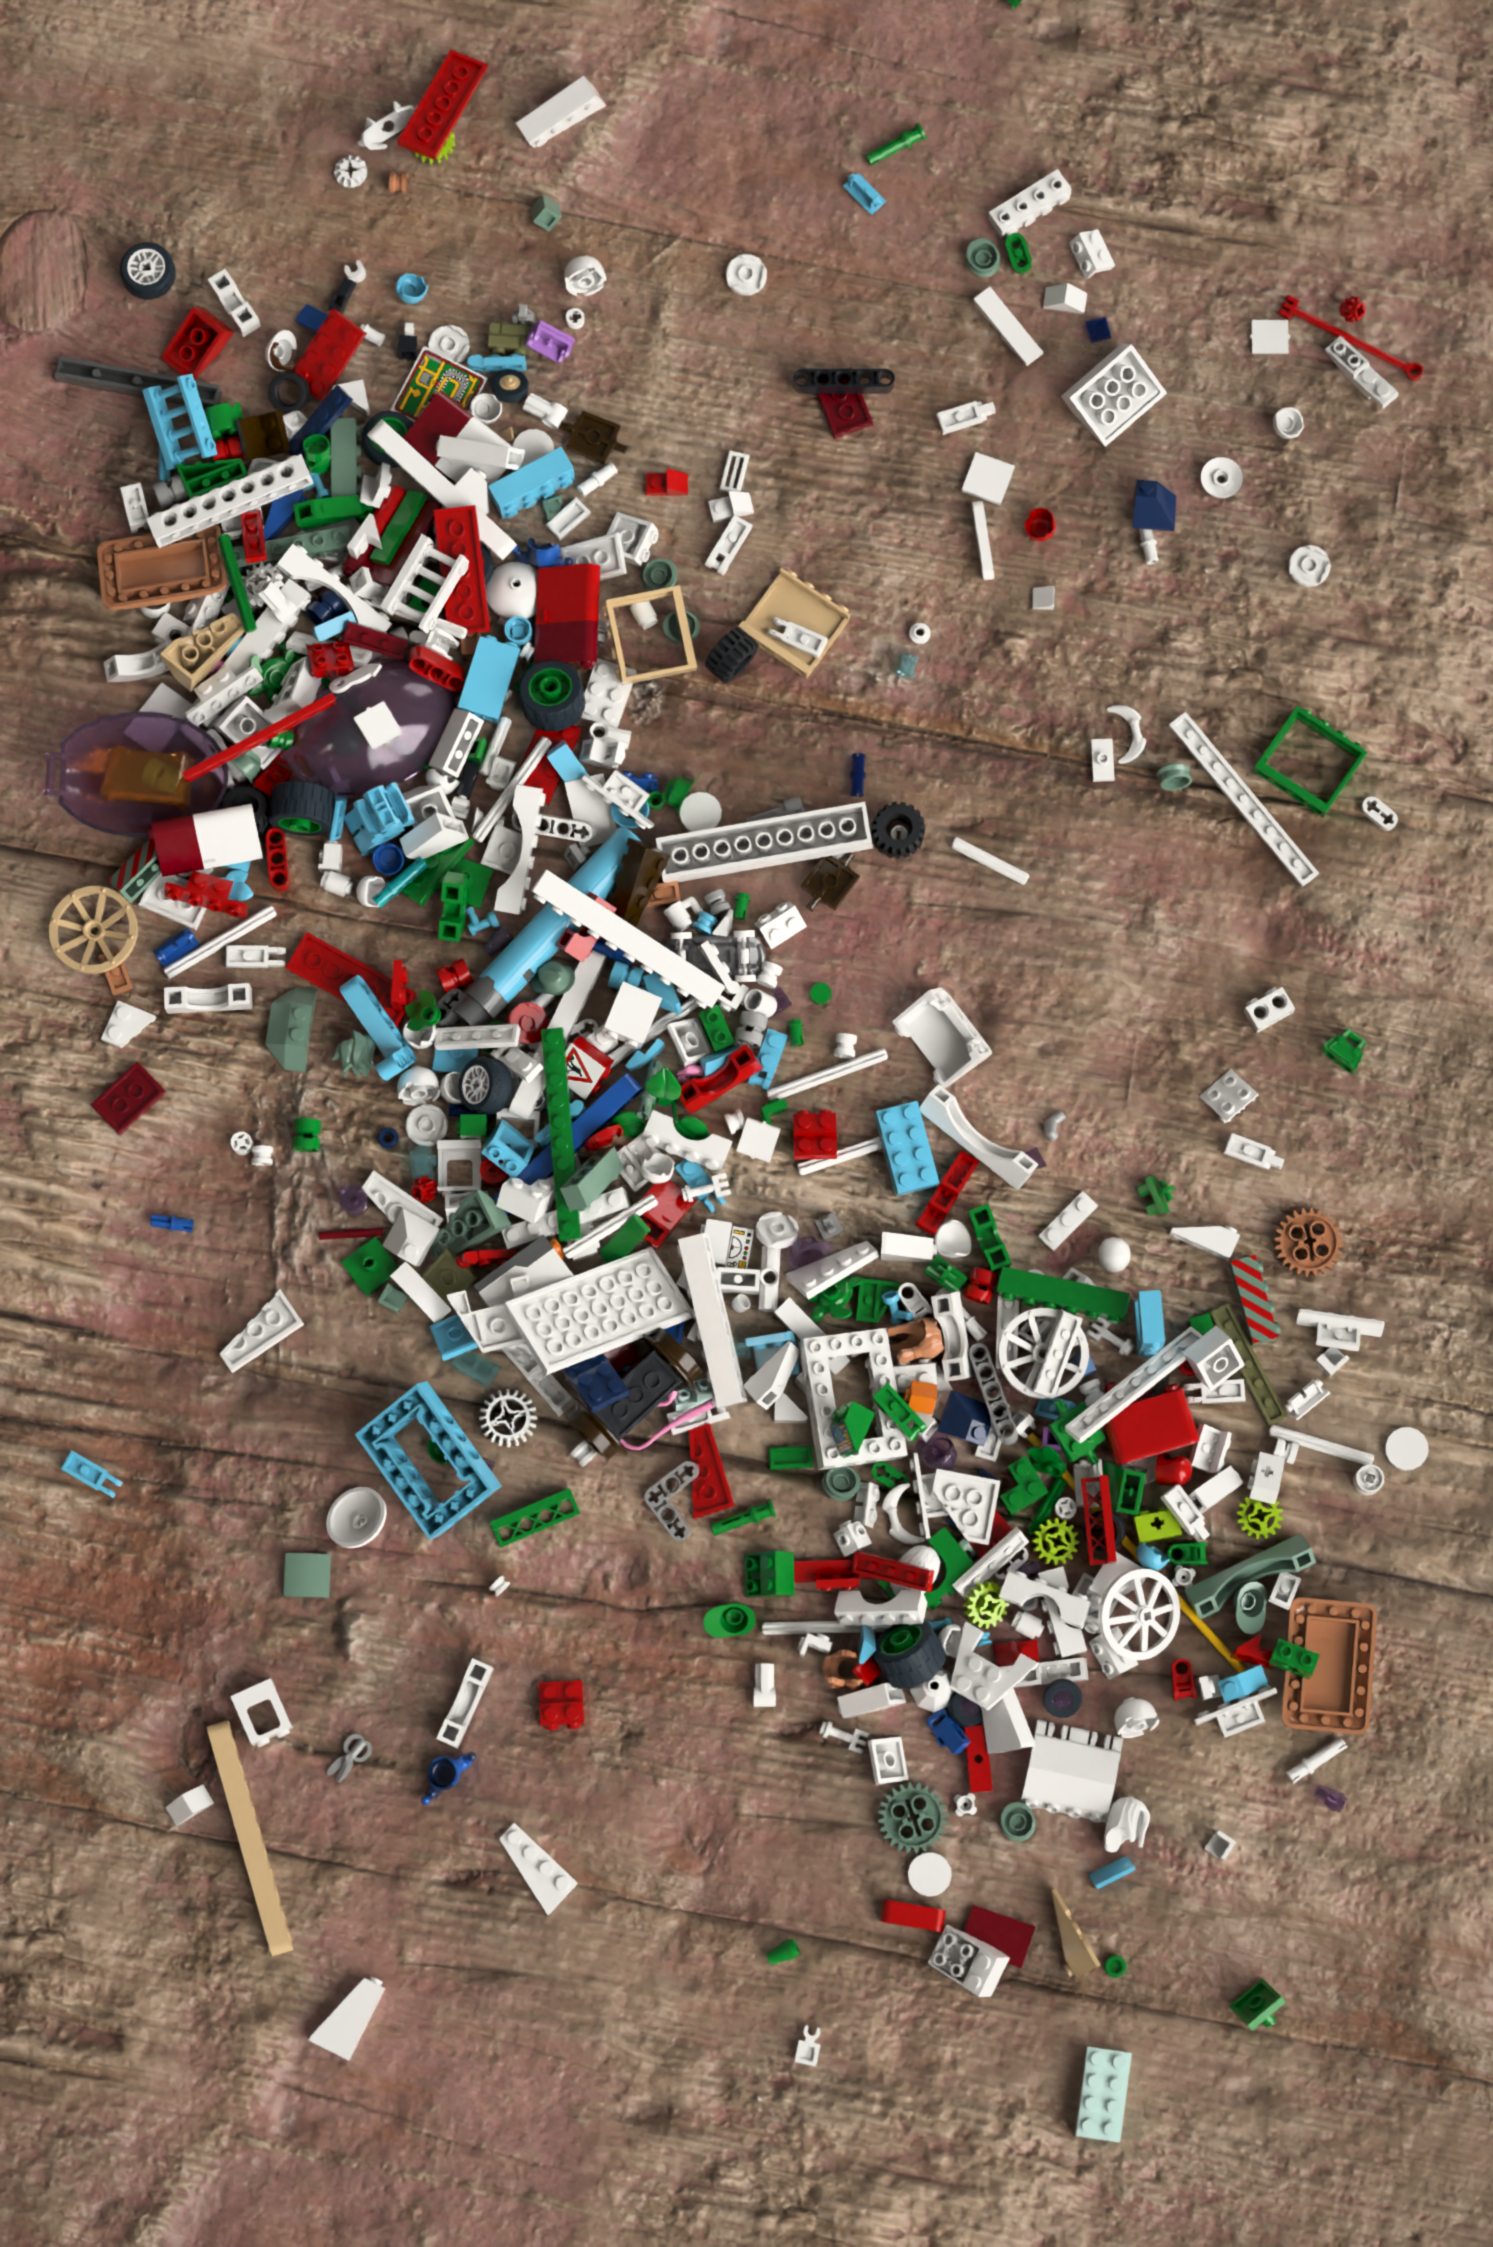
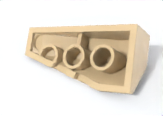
M234 613L226 615L201 630L197 629L184 638L180 637L174 640L160 656L174 678L188 690L192 691L245 632L242 620Z
M1054 1888L1051 1890L1064 1960L1066 1962L1063 1966L1069 1977L1074 1976L1077 1979L1099 1967L1100 1963L1087 1940L1082 1938L1079 1926L1071 1918L1069 1909L1057 1889Z

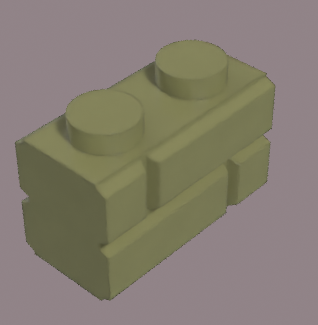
M490 322L489 352L500 356L505 353L521 354L522 356H525V354L530 355L531 349L525 346V342L531 325Z

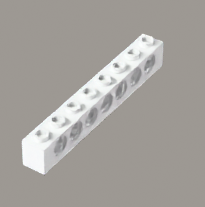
M300 454L298 456H291L281 463L271 464L262 471L252 472L240 480H233L221 488H214L202 496L192 497L185 503L175 504L168 510L156 512L151 517L146 518L158 547L161 548L314 483ZM291 473L289 477H284L285 474ZM272 481L271 484L264 485L266 482ZM252 489L250 493H245L247 490ZM233 497L231 501H226L228 498ZM208 506H214L212 509H206ZM189 514H194L192 517L187 518ZM170 522H175L173 525L167 526Z

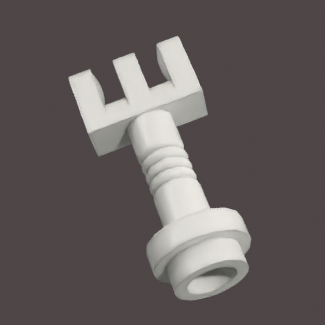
M726 1173L711 1176L712 1184L690 1189L689 1185L685 1186V1188L681 1189L684 1201L693 1202L692 1197L715 1192L717 1198L731 1195L730 1190L721 1191V1188L729 1186L728 1181L719 1183V1180L727 1178Z
M1098 1317L1097 1321L1102 1326L1100 1327L1093 1323L1091 1327L1097 1333L1095 1334L1088 1329L1086 1334L1097 1342L1104 1337L1120 1348L1119 1353L1121 1355L1125 1354L1128 1356L1134 1348L1132 1341L1129 1339L1123 1341L1107 1330L1110 1327V1323Z
M823 1721L819 1730V1734H822V1737L827 1738L828 1735L842 1739L849 1742L848 1750L863 1754L864 1750L857 1748L856 1745L865 1746L867 1742L860 1740L859 1737L868 1738L869 1733L855 1729L852 1735L832 1727L833 1722Z

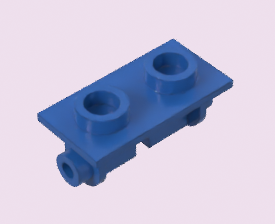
M621 771L624 776L649 794L658 791V784H654V782H658L659 777L654 776V773L643 772L641 776L633 775L631 771Z
M187 927L155 949L153 953L165 968L200 944Z

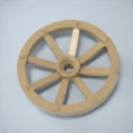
M103 886L83 887L65 896L55 908L49 924L50 943L57 957L69 968L86 974L107 972L120 965L132 952L138 935L137 917L130 903L120 893ZM89 895H99L94 920L88 915L79 900L80 898ZM107 896L116 900L123 908L101 923ZM72 903H74L86 922L85 925L61 919L65 910ZM127 914L129 934L106 930ZM58 926L83 932L84 934L60 946ZM98 929V933L93 935L92 931ZM105 937L126 940L124 947L115 957H113L105 943ZM88 941L81 963L73 961L64 953ZM98 943L108 961L101 964L88 965L94 946Z

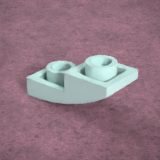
M707 1378L693 1381L696 1388L695 1392L689 1388L677 1389L676 1399H673L671 1402L675 1411L688 1409L711 1399L712 1392H714L712 1383L710 1384Z

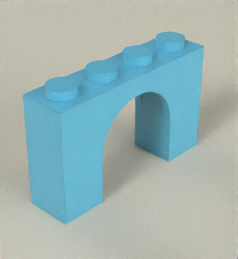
M1161 1290L1140 1291L1137 1294L1138 1301L1133 1303L1137 1355H1143L1145 1359L1156 1355L1165 1343Z

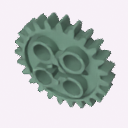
M909 1782L908 1789H905L900 1784L899 1792L894 1788L892 1789L893 1797L885 1795L888 1803L881 1802L885 1810L878 1811V1814L884 1816L878 1820V1823L884 1824L880 1832L887 1831L884 1840L891 1838L890 1846L896 1843L899 1844L898 1851L902 1847H906V1854H908L910 1849L914 1848L915 1854H918V1850L921 1847L926 1852V1845L929 1844L934 1848L933 1840L935 1839L940 1842L941 1839L938 1834L946 1833L941 1827L948 1825V1822L943 1821V1818L949 1816V1814L942 1813V1810L947 1805L939 1804L942 1796L935 1798L936 1790L929 1793L928 1785L922 1790L920 1789V1783L916 1785V1788H913L911 1782ZM917 1798L924 1799L926 1802L925 1808L917 1810L913 1805L914 1800ZM905 1800H909L913 1814L919 1816L916 1822L921 1832L920 1837L917 1836L913 1822H908L907 1820L910 1817V1813ZM896 1806L904 1807L905 1815L901 1818L894 1816L893 1808ZM922 1820H932L933 1828L930 1831L924 1830L921 1827ZM905 1826L913 1830L912 1837L907 1839L902 1837L900 1832Z

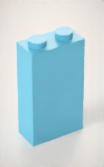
M489 635L479 637L458 704L459 710L470 712L480 719L498 724L520 655V648L517 647V644L508 641L501 643L497 641V638Z

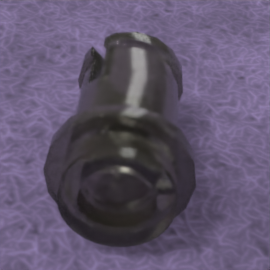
M1170 1373L1155 1384V1389H1152L1154 1396L1162 1394V1391L1165 1390V1386L1169 1383Z

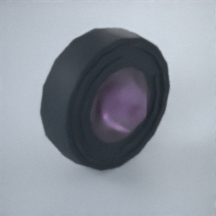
M1056 1679L1045 1688L1043 1703L1046 1710L1053 1716L1068 1718L1080 1709L1082 1693L1078 1685L1073 1681Z
M957 1692L952 1694L948 1703V1711L956 1724L970 1727L977 1725L983 1720L981 1706Z

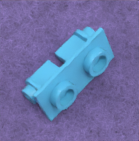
M852 173L848 177L849 181L843 185L870 215L886 203V200L859 173L856 175Z

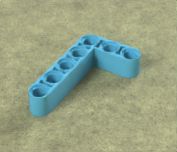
M356 975L340 986L341 994L386 1058L376 1065L377 1072L381 1078L388 1081L416 1062L417 1059L414 1052L364 979Z

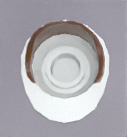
M287 330L277 332L265 348V360L275 371H285L295 367L294 360L298 352L296 350V338L293 333Z

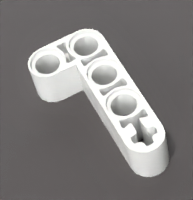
M513 809L512 825L516 830L522 831L521 825L518 823V815L515 809ZM539 813L542 815V819L548 822V828L542 830L540 827H536L535 834L579 842H586L595 835V827L590 822ZM561 822L569 826L567 834L559 830ZM586 827V831H589V834L583 837L582 832H575L574 836L572 835L575 829L581 830Z

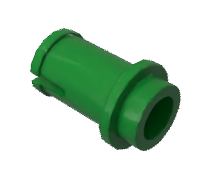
M739 892L734 897L736 902L733 918L746 920L748 902H751L749 894Z
M801 1019L789 1020L787 1028H789L791 1047L805 1045L802 1032L804 1024L801 1023Z

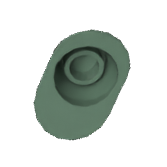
M249 750L234 758L231 762L254 786L253 780L261 769V759L256 753Z
M550 961L538 969L537 974L530 981L531 987L538 993L561 995L572 988L575 982V973L567 965Z
M1256 1581L1246 1583L1237 1590L1233 1597L1236 1622L1239 1628L1247 1634L1257 1633L1265 1622L1267 1592L1265 1587Z

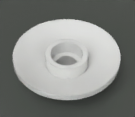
M1224 457L1210 460L1204 466L1201 473L1203 488L1207 493L1217 498H1227L1234 495L1240 489L1243 481L1242 471L1238 464ZM1222 477L1225 479V482L1219 483L1217 479Z

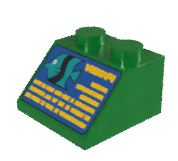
M854 1401L836 1408L831 1416L833 1422L830 1429L840 1456L843 1458L860 1450L875 1415V1412Z

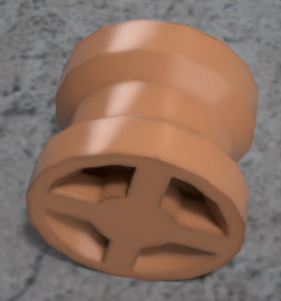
M390 172L389 192L400 191L401 193H406L408 174L404 172L402 174Z

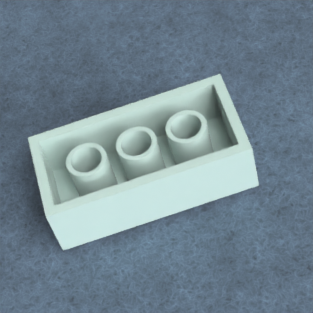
M1086 2047L1075 2136L1120 2142L1132 2053Z

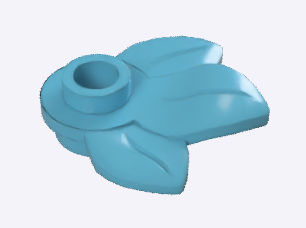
M234 870L229 872L226 877H220L233 881V888L228 899L244 901L253 897L252 890L244 883L248 877L247 872Z

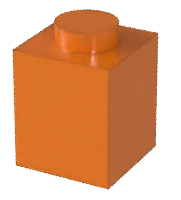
M912 1380L910 1388L905 1389L904 1401H907L908 1406L914 1412L933 1414L937 1400V1385Z

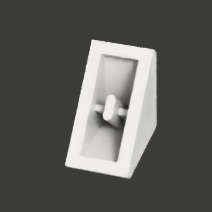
M1069 283L1046 287L1043 308L1084 314L1087 293Z
M363 380L338 384L353 398L349 405L368 417L370 410Z
M784 1392L775 1401V1423H806L808 1421V1417Z
M201 1785L182 1794L165 1808L175 1825L178 1826L213 1805L214 1801L205 1786Z

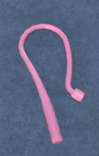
M674 1390L667 1396L669 1399L661 1402L658 1406L669 1405L673 1399H676L678 1391ZM709 1400L704 1404L698 1405V1407L690 1409L671 1421L640 1446L627 1444L623 1439L619 1442L625 1448L641 1450L649 1446L671 1428L714 1408V1405Z

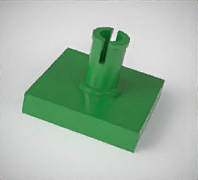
M461 859L451 872L468 874L466 905L481 909L494 869Z
M376 1237L341 1262L367 1297L391 1280L390 1276L399 1268Z
M1262 1978L1229 2005V2007L1253 2031L1261 2023L1265 2027L1274 2025L1276 2017L1273 2013L1286 2002Z

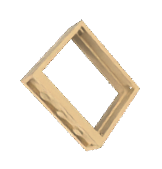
M680 585L605 600V606L602 607L604 619L608 618L609 627H606L608 639L613 640L614 647H611V654L613 660L617 659L618 668H615L617 680H621L622 685L696 671L697 664ZM672 597L686 665L627 676L613 608Z

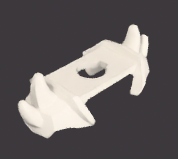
M393 102L395 111L375 122L370 118H366L365 130L361 134V139L356 144L361 147H367L369 150L386 149L387 144L382 142L405 129L417 106H401L397 102ZM391 120L394 124L393 129L389 132L382 131L383 124Z

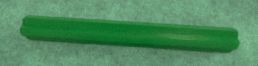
M222 534L217 538L244 630L246 633H251L257 629L230 537L228 534Z

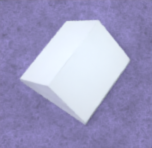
M698 1018L669 1023L667 1025V1032L684 1068L688 1065H696L700 1063L701 1058L714 1054Z
M901 1737L868 1741L875 1786L909 1780Z

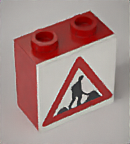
M582 1036L574 1040L566 1050L569 1088L586 1100L592 1094H598L603 1086L600 1083L603 1079L606 1080L612 1072L610 1067L614 1060Z

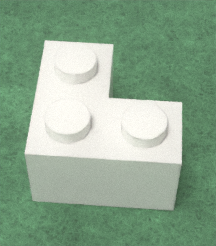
M511 1177L502 1184L496 1206L534 1224L551 1210L555 1199V1186L543 1179H538L530 1186L519 1178Z

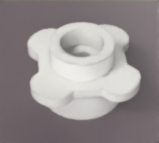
M1180 1565L1176 1566L1172 1584L1175 1587L1183 1586L1185 1589L1193 1586L1192 1580L1196 1574L1195 1570L1183 1568Z
M969 1793L967 1796L956 1795L954 1797V1802L957 1806L955 1813L958 1816L968 1813L974 1815L977 1812V1808L974 1805L975 1795Z

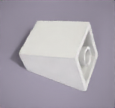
M622 982L601 1032L608 1039L614 1041L618 1039L625 1042V1045L629 1048L641 1049L662 998Z

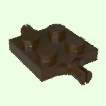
M583 410L574 425L562 420L559 429L570 432V440L566 447L568 451L601 464H606L613 450L625 454L628 446L617 442L621 425Z
M846 853L842 860L832 856L822 857L801 884V888L813 897L806 905L808 910L810 909L813 912L820 902L836 911L860 879V875L852 871L848 865L855 857L853 853Z

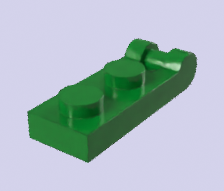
M888 1383L871 1397V1400L910 1443L916 1439V1435L919 1432L923 1433L927 1429L926 1424ZM910 1421L914 1424L911 1429L906 1425Z

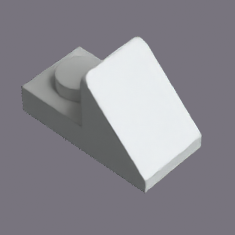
M730 491L728 497L708 501L713 523L732 519L734 515L741 517L754 514L750 495L746 492Z
M370 513L347 545L350 556L358 559L367 550L368 543L382 550L374 516Z
M1287 1572L1280 1573L1268 1602L1289 1610L1301 1578Z

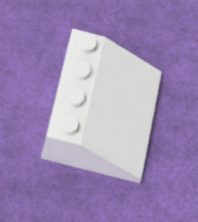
M1122 343L1067 390L1061 398L1103 446H1107L1166 394V391L1132 344Z

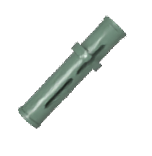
M651 1060L649 1063L644 1089L639 1096L640 1104L636 1114L640 1119H643L644 1114H646L645 1120L650 1118L652 1105L656 1101V1097L650 1095L646 1090V1082L651 1076L662 1069L663 1064L658 1060L655 1066V1060Z

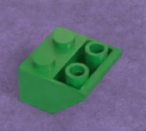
M1105 1460L1103 1475H1108L1112 1510L1138 1516L1148 1469L1126 1464H1116L1115 1462Z
M768 1551L745 1554V1598L795 1596L794 1552Z

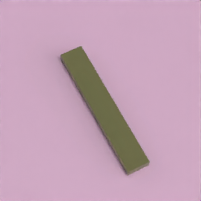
M1229 1302L1210 1311L1209 1313L1215 1326L1217 1325L1231 1338L1245 1364L1239 1369V1372L1267 1426L1270 1427L1288 1418Z

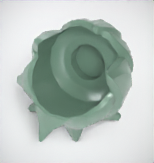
M352 1030L353 1037L341 1042L336 1047L335 1056L332 1061L340 1058L344 1077L349 1069L358 1078L361 1077L359 1072L367 1077V1072H371L369 1067L377 1070L373 1062L376 1044L367 1032L364 1036Z

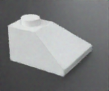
M441 784L419 786L402 794L415 820L413 828L417 827L434 813L456 819Z
M402 1208L382 1246L415 1266H421L440 1228Z

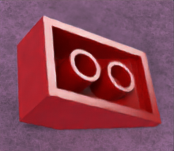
M192 307L160 358L182 376L192 374L194 380H196L224 349L234 331L204 307Z

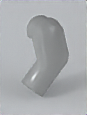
M1061 1110L1044 1122L1043 1133L1049 1141L1057 1139V1124L1066 1119Z

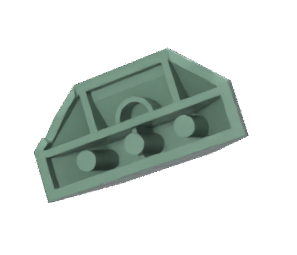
M295 987L271 1003L265 1045L284 1070L306 1073L317 989Z

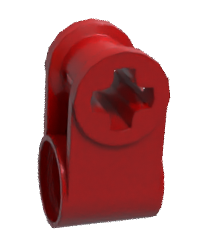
M1183 1658L1175 1660L1170 1667L1174 1701L1188 1697L1196 1699V1689L1190 1662ZM1179 1662L1184 1663L1187 1667V1671L1183 1675L1178 1674L1175 1670V1666ZM1188 1689V1691L1180 1692L1179 1690Z

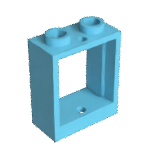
M502 1119L490 1132L481 1153L510 1177L516 1178L527 1166L536 1145Z

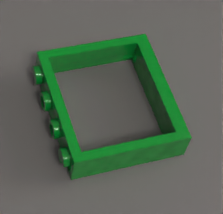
M1297 706L1262 755L1253 772L1324 818L1368 752L1360 746V743H1353L1348 740L1347 735L1339 730L1336 732L1330 728V724L1325 720H1318L1312 716L1310 710ZM1296 720L1356 758L1326 803L1266 764Z

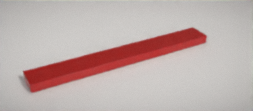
M333 693L324 696L182 772L183 778L186 783H190L334 706L336 698Z

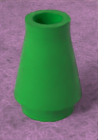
M788 1938L785 1939L773 1950L766 1953L771 1965L796 1959L797 1955L801 1954L794 1938L790 1940Z

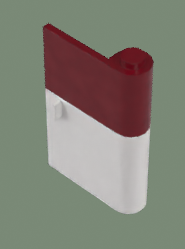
M442 390L439 392L434 391L428 399L429 405L403 439L456 483L471 467L475 470L480 468L487 475L485 479L489 485L498 481L508 468L437 456L436 444L440 439V435L514 447Z
M252 803L151 822L150 827H147L149 839H154L162 877L263 858Z

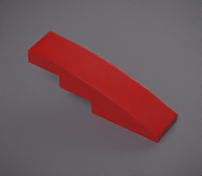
M960 1151L915 1226L932 1236L936 1234L977 1167L978 1160Z

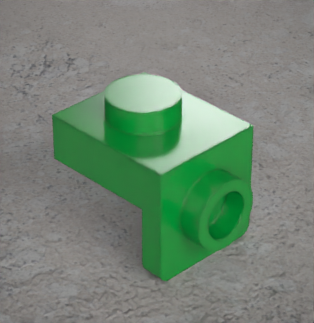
M775 1098L768 1101V1105L761 1107L762 1114L758 1115L760 1122L765 1121L766 1124L772 1126L769 1117L788 1110L785 1099Z

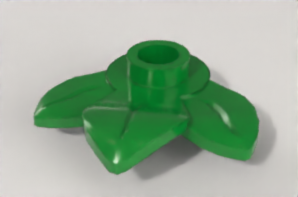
M421 990L419 1002L405 1006L406 1013L411 1018L407 1024L409 1030L420 1031L426 1026H434L441 1018V1011L436 1007V999L428 991Z
M1044 1446L1043 1449L1032 1447L1027 1450L1029 1455L1036 1461L1032 1464L1035 1471L1043 1474L1048 1473L1053 1477H1060L1066 1472V1464L1051 1447Z

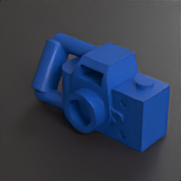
M940 1709L927 1718L926 1723L935 1734V1740L941 1748L948 1747L952 1754H958L970 1744V1740L964 1734L963 1729L952 1720L946 1709ZM945 1717L937 1726L934 1725L940 1719Z

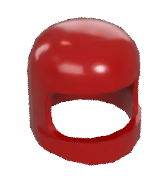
M1160 1453L1158 1455L1155 1476L1159 1485L1174 1486L1179 1484L1184 1486L1189 1483L1193 1469L1188 1458L1179 1455L1175 1459H1171L1167 1453Z

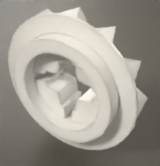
M348 155L344 158L341 157L340 161L335 165V178L345 187H357L367 177L366 164L358 156ZM349 164L356 170L353 171L352 178H350L348 172H345V170H348Z

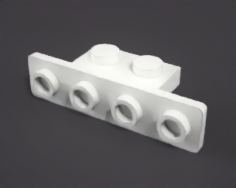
M227 570V586L224 590L193 598L185 608L183 621L192 624L188 635L216 621L231 584Z
M228 665L193 689L201 702L185 713L186 717L195 728L263 681V677L254 665L237 677Z
M618 770L612 773L604 786L588 774L583 775L581 778L585 781L584 785L592 791H599L602 794V799L610 804L614 802L619 806L618 810L622 814L634 817L636 819L635 823L643 829L646 827L650 829L655 825L638 812L650 794Z
M1299 1309L1296 1319L1297 1325L1317 1328L1316 1345L1359 1351L1361 1334L1381 1337L1385 1323L1376 1319H1365L1351 1315L1345 1316L1331 1312L1325 1313L1311 1309Z
M913 1453V1459H909L911 1472L915 1471L916 1480H913L914 1493L919 1494L920 1500L916 1502L917 1514H922L923 1523H919L920 1534L925 1536V1540H929L928 1519L948 1516V1513L932 1491L936 1473L921 1475L918 1453Z
M1267 1686L1258 1690L1259 1694L1251 1697L1250 1694L1238 1698V1703L1230 1705L1229 1702L1217 1707L1218 1711L1210 1713L1209 1710L1197 1715L1198 1719L1194 1720L1197 1726L1217 1718L1226 1738L1266 1721L1257 1701L1277 1694V1690Z

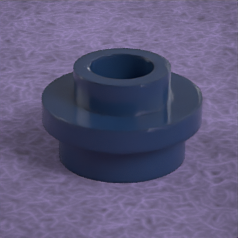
M383 1128L378 1133V1143L385 1149H391L398 1144L399 1135L393 1128ZM391 1135L392 1140L386 1142L384 1140L385 1136Z

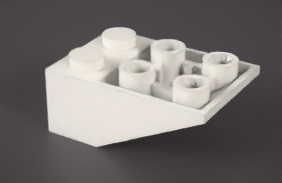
M946 1925L928 1964L978 1997H990L1010 1957L993 1946L950 1925Z

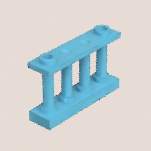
M192 374L177 377L179 384L162 390L161 385L142 390L167 471L176 469V464L185 466V458L201 453L202 458L218 455ZM182 393L185 405L168 410L165 398ZM188 413L192 425L175 430L171 418ZM194 433L198 445L181 451L178 438Z

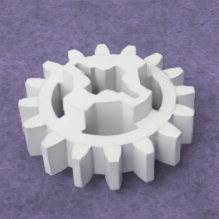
M262 562L258 568L256 565H253V570H246L248 575L242 576L249 603L253 607L256 604L259 607L263 606L264 601L256 592L264 583L271 581L278 589L284 586V583L281 581L283 576L280 574V571L270 563L265 565Z

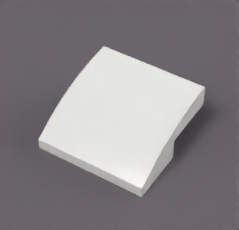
M643 1132L617 1152L624 1167L620 1174L634 1192L639 1191L649 1183L640 1172L644 1158L648 1160L653 1153H661L657 1147L649 1146L641 1141Z

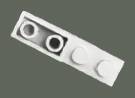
M1341 336L1325 349L1332 361L1355 387L1368 399L1372 398L1381 408L1384 409L1398 396V391L1369 366V361Z

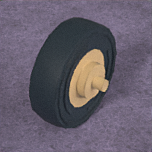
M512 369L502 370L495 374L491 384L493 395L499 401L505 403H514L522 400L527 395L529 387L527 377L522 372Z

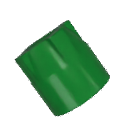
M658 791L650 793L647 799L649 809L660 811L664 805L662 794ZM655 799L660 801V804L657 806L652 804V801Z

